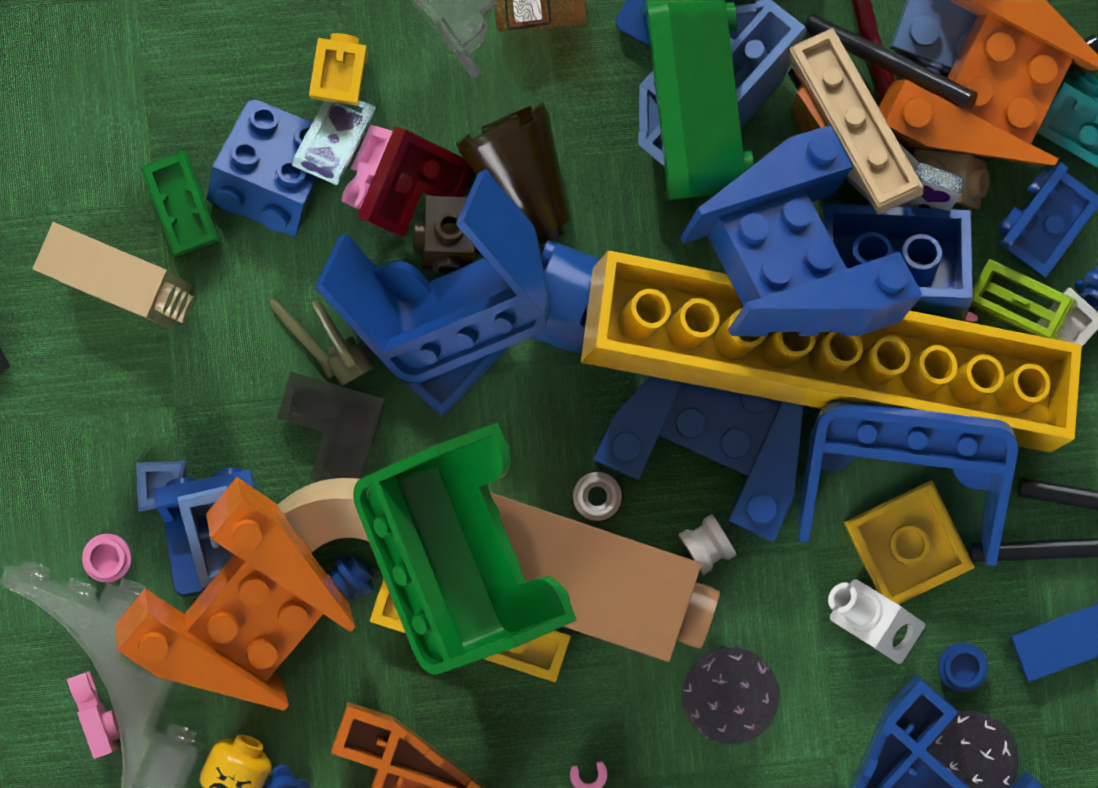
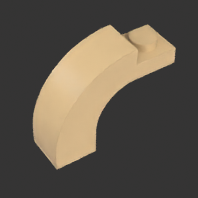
M335 478L318 481L295 491L277 504L293 530L307 544L311 553L323 544L340 538H357L369 542L353 500L354 486L359 479Z

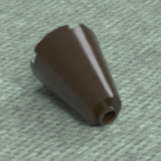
M543 102L539 103L533 110L531 106H528L483 126V134L471 138L470 134H467L456 141L459 153L476 175L486 169L535 227L539 244L546 243L547 240L556 239L565 233L562 225L570 221V215L549 112Z

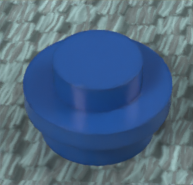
M341 554L335 559L336 566L330 571V576L345 595L353 600H357L362 594L368 596L374 591V584L371 580L375 577L374 572L361 557L354 555L350 558L345 554Z
M955 643L947 647L938 661V672L941 680L946 686L955 691L968 692L974 690L983 683L987 675L988 665L986 657L979 648L969 643Z

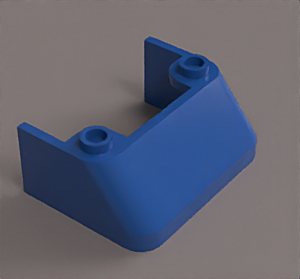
M486 169L478 173L456 222L460 230L485 258L429 282L416 267L406 262L390 261L376 267L345 233L339 236L315 285V288L386 367L395 376L404 381L413 383L426 381L534 337L544 330L549 318L551 306L535 227Z
M838 400L827 404L819 412L807 442L797 503L799 541L809 542L820 470L836 471L843 469L853 461L855 456L952 468L956 478L964 486L972 489L987 490L980 534L986 565L996 566L1018 455V444L1013 429L1007 423L997 419Z

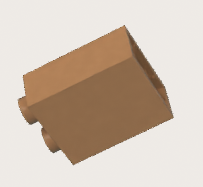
M490 492L493 501L498 507L500 519L512 549L518 557L519 566L525 581L528 582L541 576H550L567 590L577 621L563 627L670 662L676 641L698 649L702 648L720 594L719 590L696 582L702 563Z

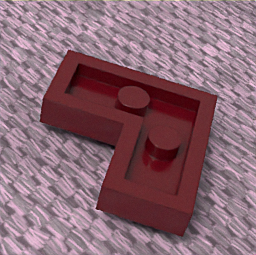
M395 126L357 217L390 233L404 237L422 194L426 196L463 197L473 170L463 157L406 129Z

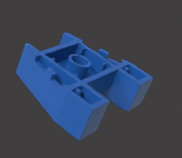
M831 125L785 140L700 206L680 237L683 243L708 236L744 307L728 329L731 336H767L769 332H798V336H817L819 332H842V336H861L901 322L922 296L900 252L847 269L812 202L833 196L854 166Z
M649 376L613 415L593 461L634 480H639L657 438L666 440L745 476L725 521L769 541H774L794 498L803 405Z
M915 674L884 708L850 788H970L927 750V747L958 714L957 710L919 675ZM1025 771L1011 788L1045 787Z

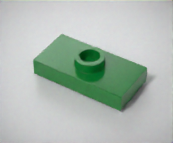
M186 150L140 167L175 259L221 242Z

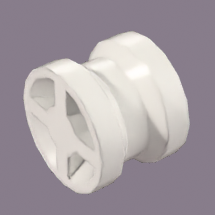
M712 514L704 518L702 526L693 531L686 529L678 534L691 558L702 563L700 568L702 575L712 571L713 564L720 559L730 560L737 555Z

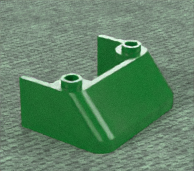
M645 0L641 6V16L647 17L667 183V191H663L664 201L716 195L754 165L752 151H743L729 33L737 32L734 2L725 3V0Z

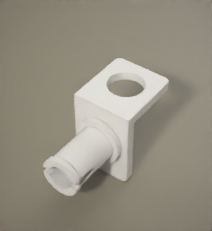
M854 579L850 584L845 582L836 585L829 594L828 603L833 610L830 614V620L898 664L904 661L925 628L923 621L857 579ZM907 624L908 629L904 639L900 644L893 647L892 642L896 632L903 625Z

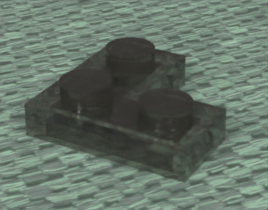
M291 372L277 419L324 432L310 476L311 480L318 482L335 478L361 479L363 478L385 399Z

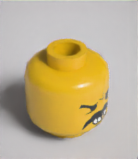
M238 734L236 738H222L215 742L200 772L202 787L263 788L271 773L272 765L268 756L262 751V743L245 734Z

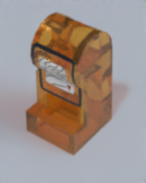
M494 0L497 31L587 25L584 0Z

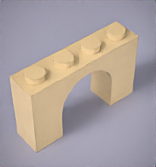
M52 222L33 266L35 271L172 330L177 321L185 322L195 298L189 294L192 285L168 270L55 222Z

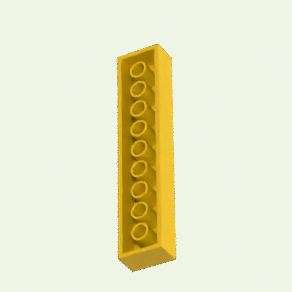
M609 250L592 269L581 363L820 409L831 402L846 400L997 419L1007 423L1013 429L1018 447L1050 453L1075 439L1082 345L915 311H909L899 323L861 336H842V332H819L817 336H798V332H769L767 336H731L728 329L744 306L727 274Z

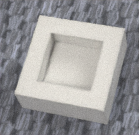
M1069 287L1063 293L1074 298L1078 304L1073 312L1070 311L1065 328H1061L1058 333V340L1083 346L1098 330V312ZM1053 303L1049 310L1056 313L1060 305ZM1042 318L1036 322L1045 328H1048L1050 322Z

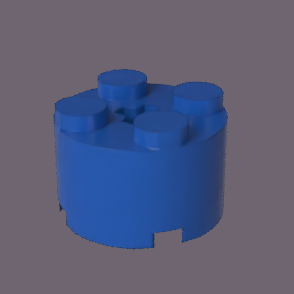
M547 240L541 259L551 312L544 330L531 338L579 355L584 340L592 269L600 258Z

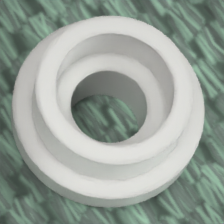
M602 472L586 474L577 482L573 491V501L578 512L585 518L595 521L605 520L614 515L622 500L621 489L617 481L610 475ZM601 487L605 490L607 499L604 504L594 506L589 502L588 492L591 488Z

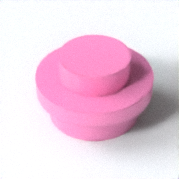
M101 534L92 538L86 544L82 554V562L85 571L90 577L99 582L109 583L121 579L129 571L132 563V553L129 545L121 537L114 534Z

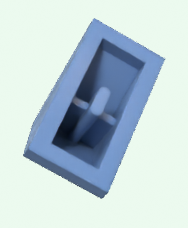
M227 486L178 497L180 512L201 588L207 587L234 555L210 538L206 513L225 492Z

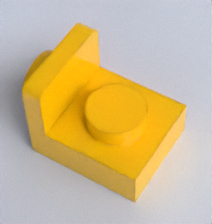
M332 33L330 40L318 38L309 91L310 99L359 105L364 67L367 64L369 53L366 45L359 44L358 37Z

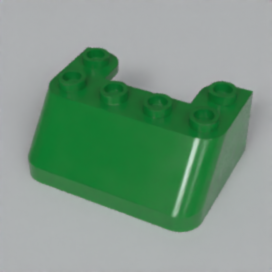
M498 422L434 445L359 479L354 486L353 500L415 658L420 666L430 674L437 675L516 648L577 621L570 603L569 594L556 579L550 576H541L528 582L525 581L519 566L518 557L512 549L500 519L498 507L488 489L487 484L506 476L510 468V448L503 437Z

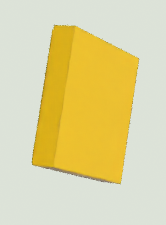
M933 480L920 484L843 522L876 591L898 605L975 568Z

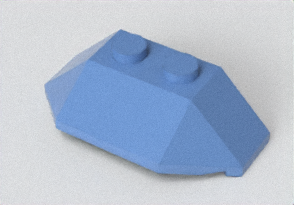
M758 0L755 4L735 6L737 32H730L729 35L740 128L749 121L782 84L792 63L789 57V47L802 42L807 31L803 24L772 0ZM652 71L639 85L640 132L638 135V145L665 168Z

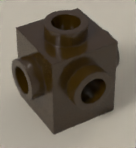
M425 197L423 222H414L413 251H422V268H433L434 272L446 275L471 264L474 253L481 254L456 225L467 197Z

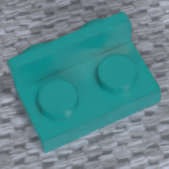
M1069 71L1066 73L1037 133L1097 168L1098 79L1084 72H1080L1077 76Z

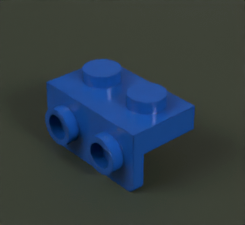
M1061 162L1055 165L1051 171L1044 166L1040 169L1026 188L1032 194L1031 198L1022 210L1017 206H1013L997 228L1003 233V236L996 245L1042 279L1048 276L1098 208V195L1066 172L1068 167Z

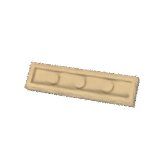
M831 28L789 47V57L825 122L828 126L831 125L854 166L852 170L877 215L923 195L924 187L835 30Z

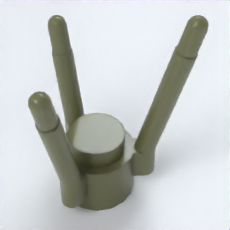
M270 300V307L321 364L328 379L336 376L340 386L375 368L369 358L375 353L356 332L358 344H356L352 336L343 340L320 300H315L312 306L333 344L332 347L326 349L330 358L278 300Z

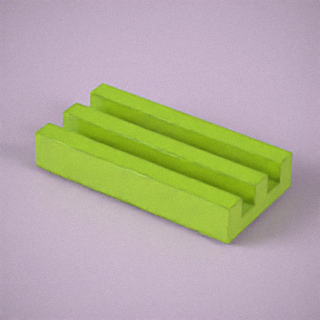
M989 259L972 289L973 299L970 306L1030 335L1058 340L1060 329L1065 328L1070 311L1073 312L1078 303L1074 298ZM993 275H996L1060 306L1055 313L990 282ZM984 291L1050 322L1048 328L982 298Z

